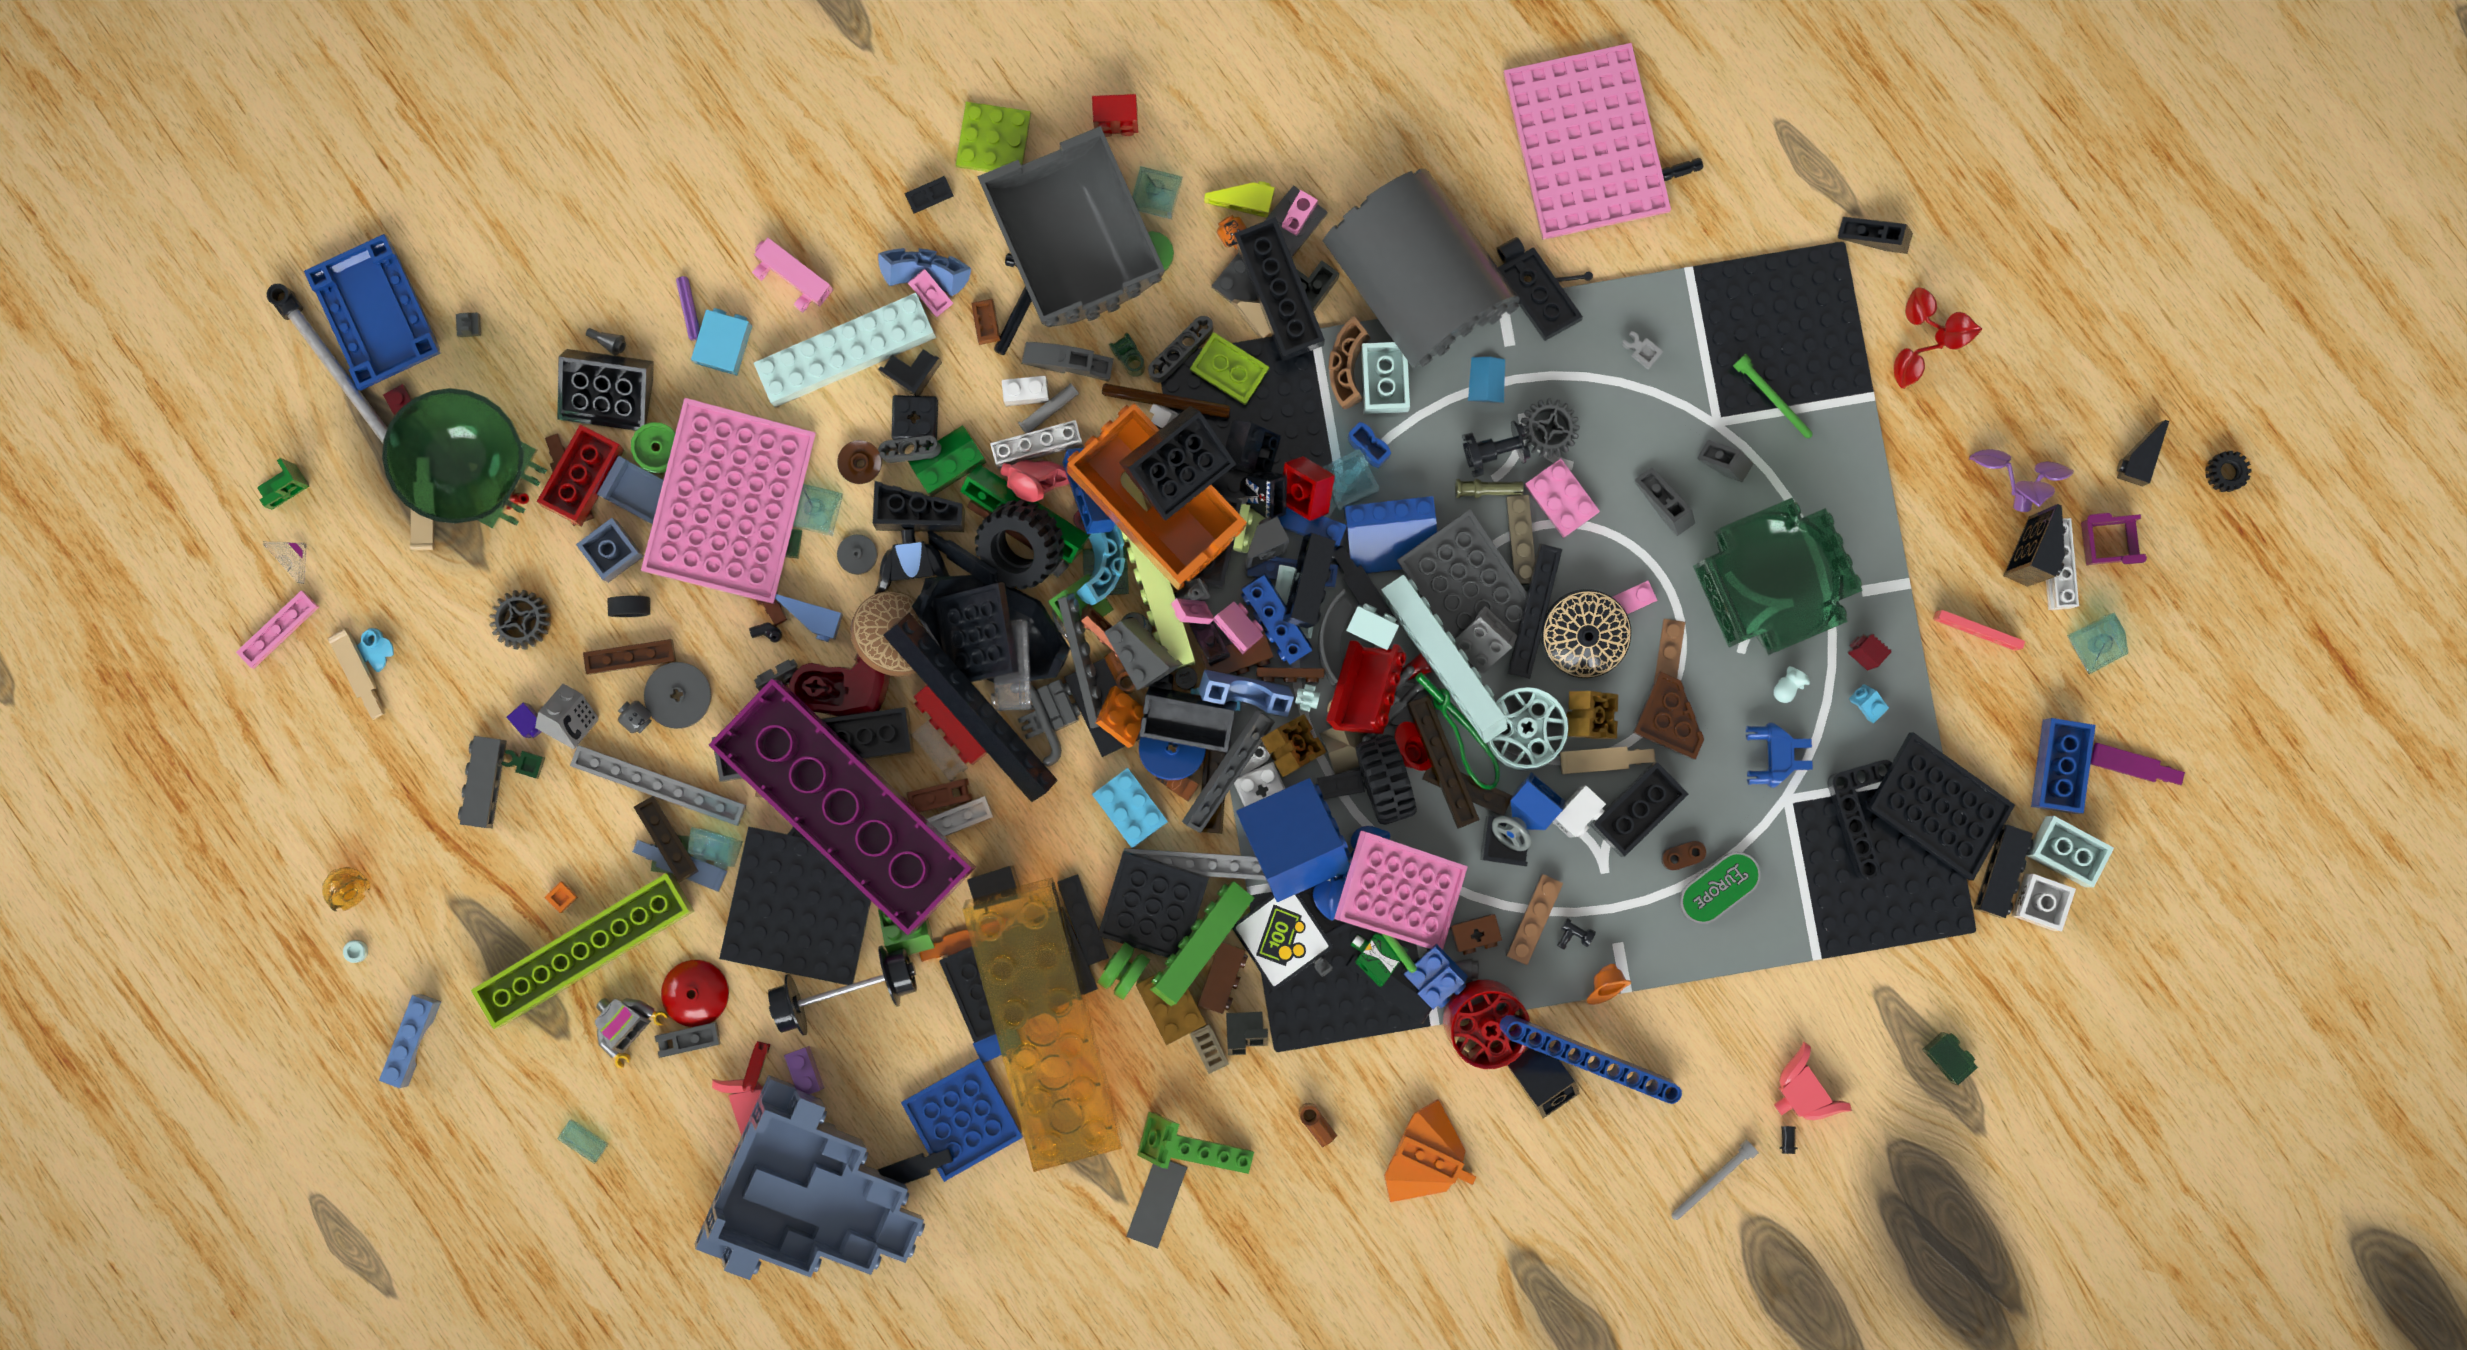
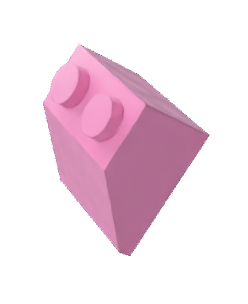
M1232 602L1218 613L1213 621L1243 654L1263 637L1261 632L1264 629L1256 620L1252 622L1246 616L1249 612L1241 603L1237 605L1235 602Z

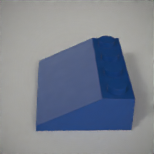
M1433 496L1344 507L1350 559H1353L1357 567L1361 565L1366 573L1401 570L1402 568L1396 560L1437 532Z

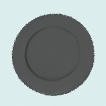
M857 534L851 535L840 543L837 550V559L845 571L856 575L864 574L874 567L877 561V549L868 537Z

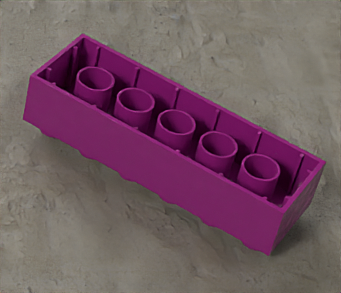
M772 678L709 744L728 765L907 935L914 933L976 868L966 856L782 681Z

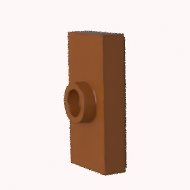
M993 299L971 303L979 345L1001 341Z

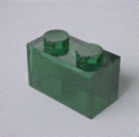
M1941 1032L1922 1050L1952 1084L1959 1085L1978 1068L1974 1063L1975 1058L1967 1050L1963 1051L1960 1048V1041L1952 1033Z

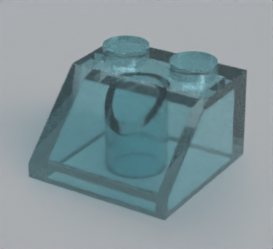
M692 827L688 853L694 855V860L706 863L708 859L715 862L714 866L727 870L728 866L735 867L743 841L703 828Z

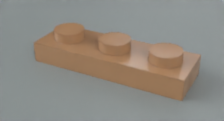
M1663 619L1654 682L1660 671L1677 679L1685 622Z

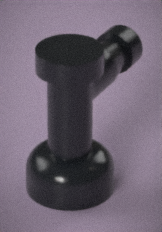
M1567 918L1561 928L1564 934L1557 946L1565 950L1572 936L1576 935L1581 938L1582 945L1588 947L1596 932L1592 929L1585 931L1571 923L1572 920Z

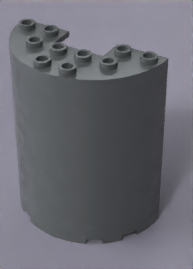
M1101 126L1060 142V150L1023 165L1020 164L1019 160H1016L977 176L1041 323L1044 326H1061L1088 319V321L1095 320L1100 317V313L1107 310L1108 313L1118 310L1120 304L1139 296L1153 284L1162 280L1161 277L1165 272L1164 267Z
M1424 168L1417 170L1414 174L1412 171L1405 173L1368 195L1367 199L1360 205V208L1354 206L1343 216L1344 219L1338 224V227L1334 225L1323 239L1324 244L1412 368L1418 365L1423 367L1433 360V356L1445 354L1450 350L1449 346L1456 341V337L1460 335L1465 337L1474 330V326L1479 324V326L1483 327L1489 322L1492 325L1499 321L1504 313L1511 314L1519 308L1520 297L1431 173Z

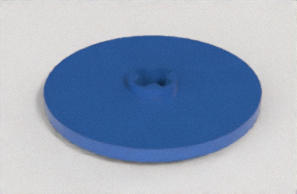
M1141 737L1139 741V756L1144 767L1154 776L1165 780H1180L1189 777L1199 769L1205 757V748ZM1172 745L1173 748H1176V752L1172 753L1171 750H1168V746Z

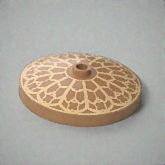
M891 591L877 593L867 598L858 607L853 616L850 633L856 652L867 665L883 674L907 676L916 673L883 636L885 632L908 613L924 628L912 608L916 598L910 595Z

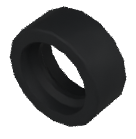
M616 596L607 598L608 616L642 617L650 615V597Z

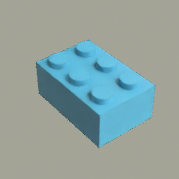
M1126 768L1092 794L1132 849L1168 823L1129 768Z

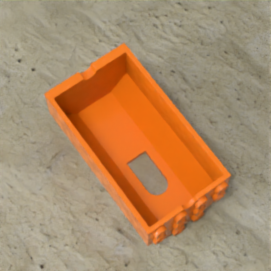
M1135 403L1130 407L1126 405L1118 412L1119 416L1114 422L1109 420L1101 428L1102 432L1099 437L1096 438L1094 435L1085 442V448L1080 453L1075 451L1067 459L1069 461L1067 463V473L1177 590H1180L1185 585V580L1190 582L1231 544L1234 537H1237L1244 530L1247 522L1212 485L1208 486L1166 521L1163 520L1153 506L1146 512L1122 486L1120 479L1125 470L1119 462L1157 433L1159 429Z

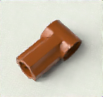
M1113 652L1104 656L1118 688L1126 694L1133 693L1136 690L1134 684L1129 688L1121 686L1122 680L1130 677L1120 659Z
M1305 1103L1300 1107L1299 1117L1302 1123L1308 1128L1322 1148L1330 1144L1338 1136L1314 1104ZM1308 1109L1315 1111V1117L1311 1120L1303 1117L1304 1112Z

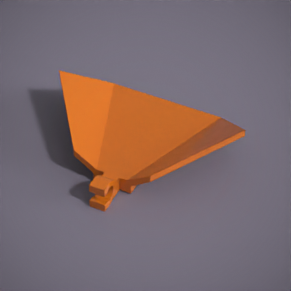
M1438 1099L1413 1113L1389 1163L1384 1178L1390 1202L1447 1192L1451 1185L1456 1183L1458 1178L1471 1185L1474 1184L1476 1176L1462 1169L1466 1150Z

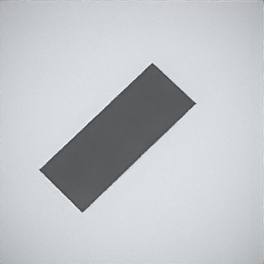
M1171 1161L1169 1162L1168 1169L1161 1168L1155 1164L1152 1165L1126 1237L1158 1249L1187 1167Z

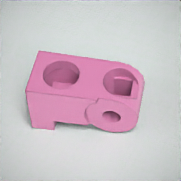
M1300 190L1281 227L1297 236L1312 211L1318 205V200Z

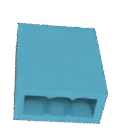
M714 308L713 311L706 309L691 360L697 365L737 376L752 325L747 321L748 318L735 314L734 317L726 315L727 312Z

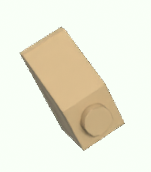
M1238 299L1232 301V304L1257 336L1264 338L1271 332L1258 301Z

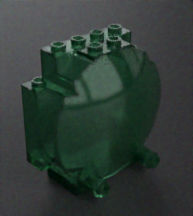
M1790 498L1714 531L1718 540L1719 553L1703 559L1695 564L1693 568L1729 648L1757 637L1761 645L1765 647L1768 655H1771L1848 622L1846 619L1847 612L1840 605L1839 601L1863 591L1861 588L1862 582L1852 568V559L1849 554H1846L1843 548V539L1836 532L1833 516L1827 512L1826 508L1801 518L1800 506L1797 502H1794L1793 498Z

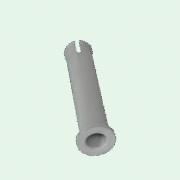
M1070 383L1024 421H1019V426L1025 433H1030L1075 396L1079 395L1078 391Z

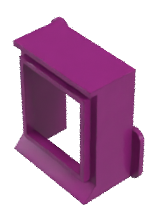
M2110 513L2092 514L2087 517V520L2081 522L2086 566L2118 562L2123 564L2146 562V554H2140L2136 521L2141 519V514L2112 517ZM2125 524L2128 555L2096 559L2093 527Z

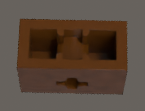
M1495 914L1450 925L1457 952H1463V955L1476 952V947L1483 945L1485 949L1498 946L1497 942L1502 941ZM1474 929L1482 932V935L1479 936V941L1471 938V935L1474 934Z

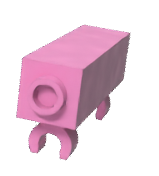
M767 238L757 245L754 255L761 263L752 273L762 281L771 269L800 291L802 296L796 300L794 305L802 313L807 309L811 301L820 307L833 291L830 284L771 239Z

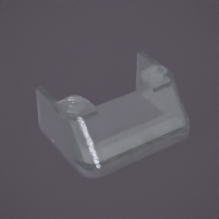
M1028 619L1010 620L1019 672L994 677L995 693H991V705L996 707V711L1033 710L1034 706L1031 705L1028 626H1031V621Z

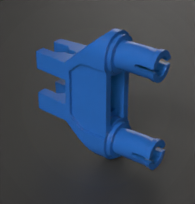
M1772 722L1766 724V726H1746V732H1755V734H1746V740H1766L1768 742L1767 771L1748 770L1747 777H1756V779H1747L1748 785L1767 784L1771 788H1775L1794 770L1813 769L1812 760H1794V749L1812 748V739H1794L1781 727Z

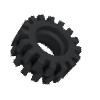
M2225 451L2212 457L2213 459L2209 460L2207 463L2209 466L2205 469V471H2209L2208 474H2205L2206 478L2210 477L2211 479L2208 481L2209 485L2214 484L2213 488L2215 490L2220 489L2219 492H2232L2247 484L2246 481L2250 480L2251 477L2248 474L2252 472V469L2247 468V466L2251 465L2250 462H2245L2246 457L2244 455L2240 457V452ZM2225 463L2231 464L2235 468L2236 475L2232 480L2225 479L2221 474V467Z

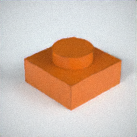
M561 881L544 898L559 913H563L578 897Z

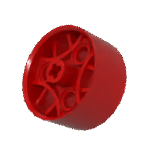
M1486 979L1475 980L1465 984L1466 987L1458 995L1453 993L1450 1001L1446 1004L1443 1014V1026L1446 1036L1457 1054L1466 1063L1474 1067L1498 1069L1507 1066L1523 1053L1526 1046L1512 1040L1508 1042L1510 1039L1500 1030V1021L1507 1015H1514L1530 1022L1528 1012L1518 997L1500 982ZM1480 995L1484 997V1001L1472 1005L1471 1000ZM1499 1003H1505V1007L1502 1010H1496ZM1465 1018H1469V1019H1470V1020H1469V1023H1468L1467 1025H1465V1026H1461V1025H1460V1022H1461L1463 1019H1465ZM1454 1037H1460L1457 1043L1455 1042ZM1469 1039L1477 1042L1469 1052L1463 1049ZM1493 1041H1500L1497 1047H1490Z

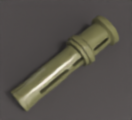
M1456 479L1455 496L1456 498L1461 496L1479 498L1481 495H1523V481L1481 482L1479 479H1474V481Z

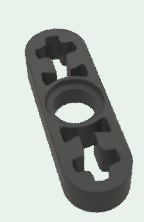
M921 436L884 441L879 446L878 451L880 453L879 456L885 462L896 463L934 458L939 455L941 444L933 436ZM909 445H914V450L910 454H905V449Z

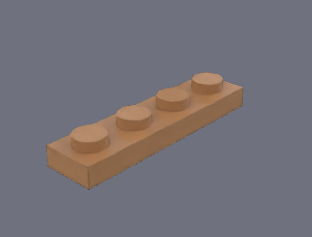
M1544 874L1541 875L1506 954L1507 957L1528 965L1562 888V882Z

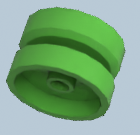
M651 422L642 425L635 431L631 439V452L635 461L644 470L660 474L666 472L675 437L673 429L663 423ZM656 443L660 446L659 451L652 450V448H655Z
M1124 942L1117 953L1113 954L1103 969L1105 970L1097 982L1107 989L1112 986L1116 979L1119 980L1114 989V995L1124 1000L1151 960L1141 953L1130 963L1129 959L1134 953V948Z

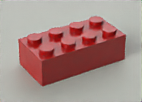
M580 424L536 502L543 508L582 527L599 497L597 493L618 455L621 457L625 450L620 444Z

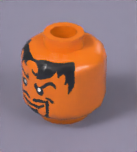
M1231 215L1218 223L1217 234L1225 247L1234 246L1237 249L1234 233L1247 227L1240 217Z

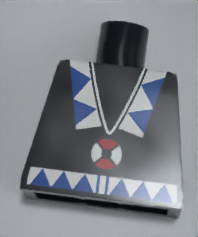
M1259 471L1241 480L1240 488L1246 491V505H1250L1251 509L1265 518L1271 517L1273 519L1286 515L1287 475Z

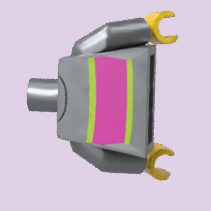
M604 998L596 1006L601 1012L595 1020V1025L598 1028V1044L611 1058L614 1057L616 1059L615 1064L618 1068H623L624 1064L620 1062V1058L626 1059L627 1062L631 1061L630 1055L623 1052L651 1022L649 1018L652 1017L654 1023L661 1026L663 1024L658 1022L656 1017L657 1015H663L667 1018V1014L662 1011L655 1012L653 1007L641 1000L626 998L621 1001L614 999L610 1003Z

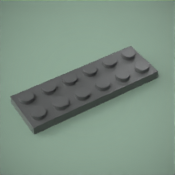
M1294 185L1265 220L1276 217L1291 257L1295 255L1328 214L1325 209L1317 205L1297 236L1281 227L1300 192ZM1238 253L1212 284V288L1230 303L1234 299L1257 301V296L1241 256Z

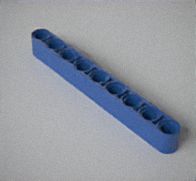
M1507 1015L1500 1021V1030L1510 1040L1669 1104L1678 1102L1682 1096L1680 1087L1665 1076L1514 1015ZM1516 1024L1515 1030L1509 1032V1028ZM1536 1032V1036L1529 1040V1036ZM1556 1040L1554 1046L1549 1048L1550 1042ZM1575 1048V1052L1568 1056L1569 1051ZM1595 1056L1594 1060L1588 1063L1589 1058ZM1611 1064H1614L1613 1068L1610 1071H1607L1608 1067ZM1633 1072V1075L1627 1079V1075ZM1652 1079V1083L1646 1086L1647 1082ZM1671 1087V1091L1665 1094L1666 1090Z

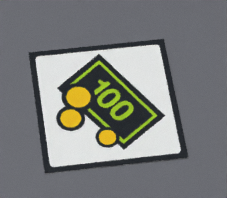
M1295 894L1278 903L1274 895H1272L1237 921L1232 928L1272 991H1275L1333 948L1299 894Z

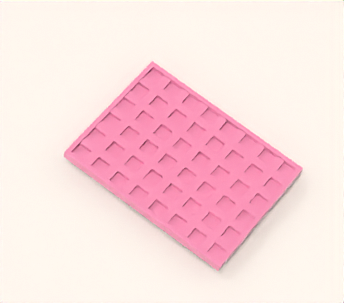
M1632 43L1504 70L1505 83L1542 240L1669 213L1671 211Z

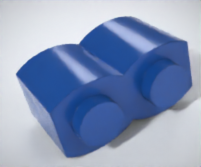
M1359 422L1348 433L1347 438L1350 445L1355 450L1363 453L1366 461L1373 467L1379 468L1389 459L1391 455L1390 448L1384 441L1375 438L1374 432L1366 424Z

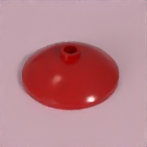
M688 960L678 964L667 974L661 989V999L665 1011L674 1021L687 1027H697L710 1024L720 1017L728 1003L729 986L724 974L712 963L704 960ZM690 990L695 991L696 995L694 998L689 997L688 993Z

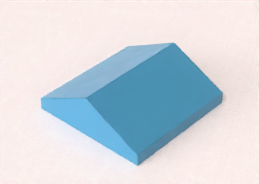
M1471 357L1468 401L1504 403L1505 359Z

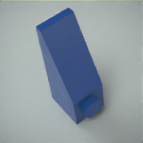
M1286 507V515L1278 517L1284 529L1302 536L1314 533L1336 541L1334 548L1340 545L1347 526L1324 516L1309 521Z

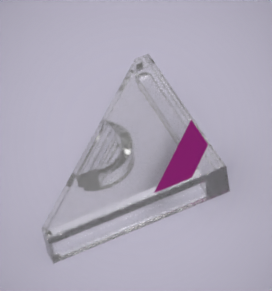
M263 541L265 548L299 584H304L307 544Z

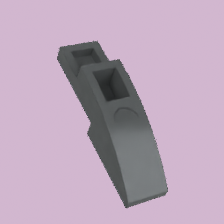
M1026 342L1021 364L1063 374L1070 372L1109 381L1114 358L1094 354V351L1077 347Z

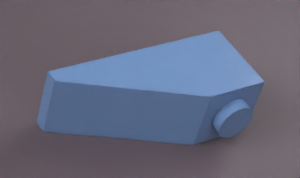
M776 594L775 599L812 633L816 634V639L829 642L830 639H836L843 616L842 613Z

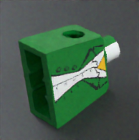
M1376 933L1370 941H1367L1358 934L1351 943V946L1361 952L1355 961L1356 964L1379 987H1382L1401 961L1386 939Z

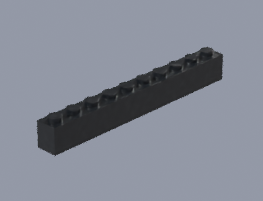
M910 613L906 614L883 634L886 640L1031 802L1043 796L1058 781L1057 778Z

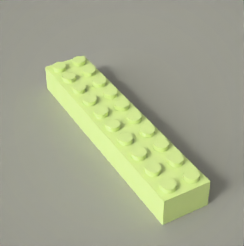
M1124 472L1120 479L1122 486L1147 512L1142 492L1133 483L1128 474ZM1122 532L1124 542L1129 541L1130 543L1127 552L1131 564L1136 563L1137 566L1136 569H1133L1137 584L1142 583L1144 588L1140 590L1144 606L1149 604L1150 611H1147L1149 622L1157 630V632L1153 633L1155 641L1160 646L1168 649L1167 652L1175 660H1179L1183 664L1174 671L1182 667L1195 665L1183 622H1180L1176 617L1171 605L1175 600L1171 583Z

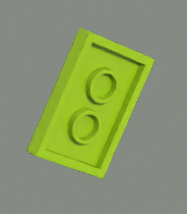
M1214 332L1190 368V371L1244 405L1248 403L1269 370V366Z

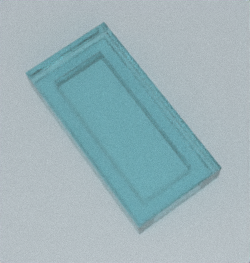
M572 1119L569 1120L557 1138L594 1164L608 1146L607 1142Z

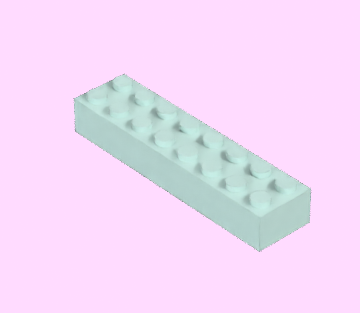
M914 293L754 362V366L770 403L774 407H778L889 359L892 355L896 356L933 340L936 336L917 293Z
M1402 575L1381 589L1385 603L1449 691L1484 743H1487L1508 729L1506 710L1500 702L1498 704L1495 703L1494 694L1487 684L1485 686L1482 685L1479 672L1475 667L1470 668L1469 659L1462 649L1457 650L1454 637L1449 631L1445 633L1439 616L1437 614L1432 615L1430 604L1424 596L1420 598L1414 581L1412 579L1407 580Z

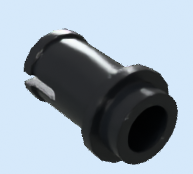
M1781 1126L1782 1147H1779V1149H1782V1154H1796V1149H1798L1795 1145L1796 1127Z

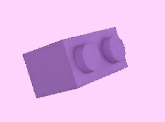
M810 1046L784 1055L797 1090L812 1094L824 1089Z

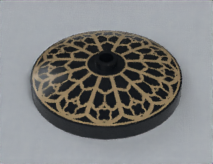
M1594 589L1575 590L1560 597L1548 610L1541 634L1542 644L1550 661L1562 672L1578 678H1594L1613 670L1623 660L1631 642V624L1624 608L1610 595ZM1586 633H1592L1589 639H1585Z

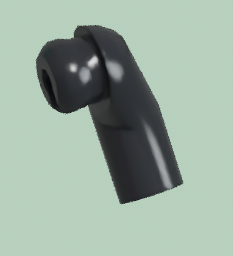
M769 622L749 628L752 638L764 635L774 643L779 642L782 638L781 630Z

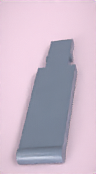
M637 839L632 851L633 853L657 862L656 867L672 873L656 845H650ZM690 856L699 872L687 879L719 892L727 871Z

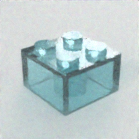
M1360 449L1322 467L1335 475L1331 497L1338 511L1343 510L1345 506H1351L1377 493L1380 489Z

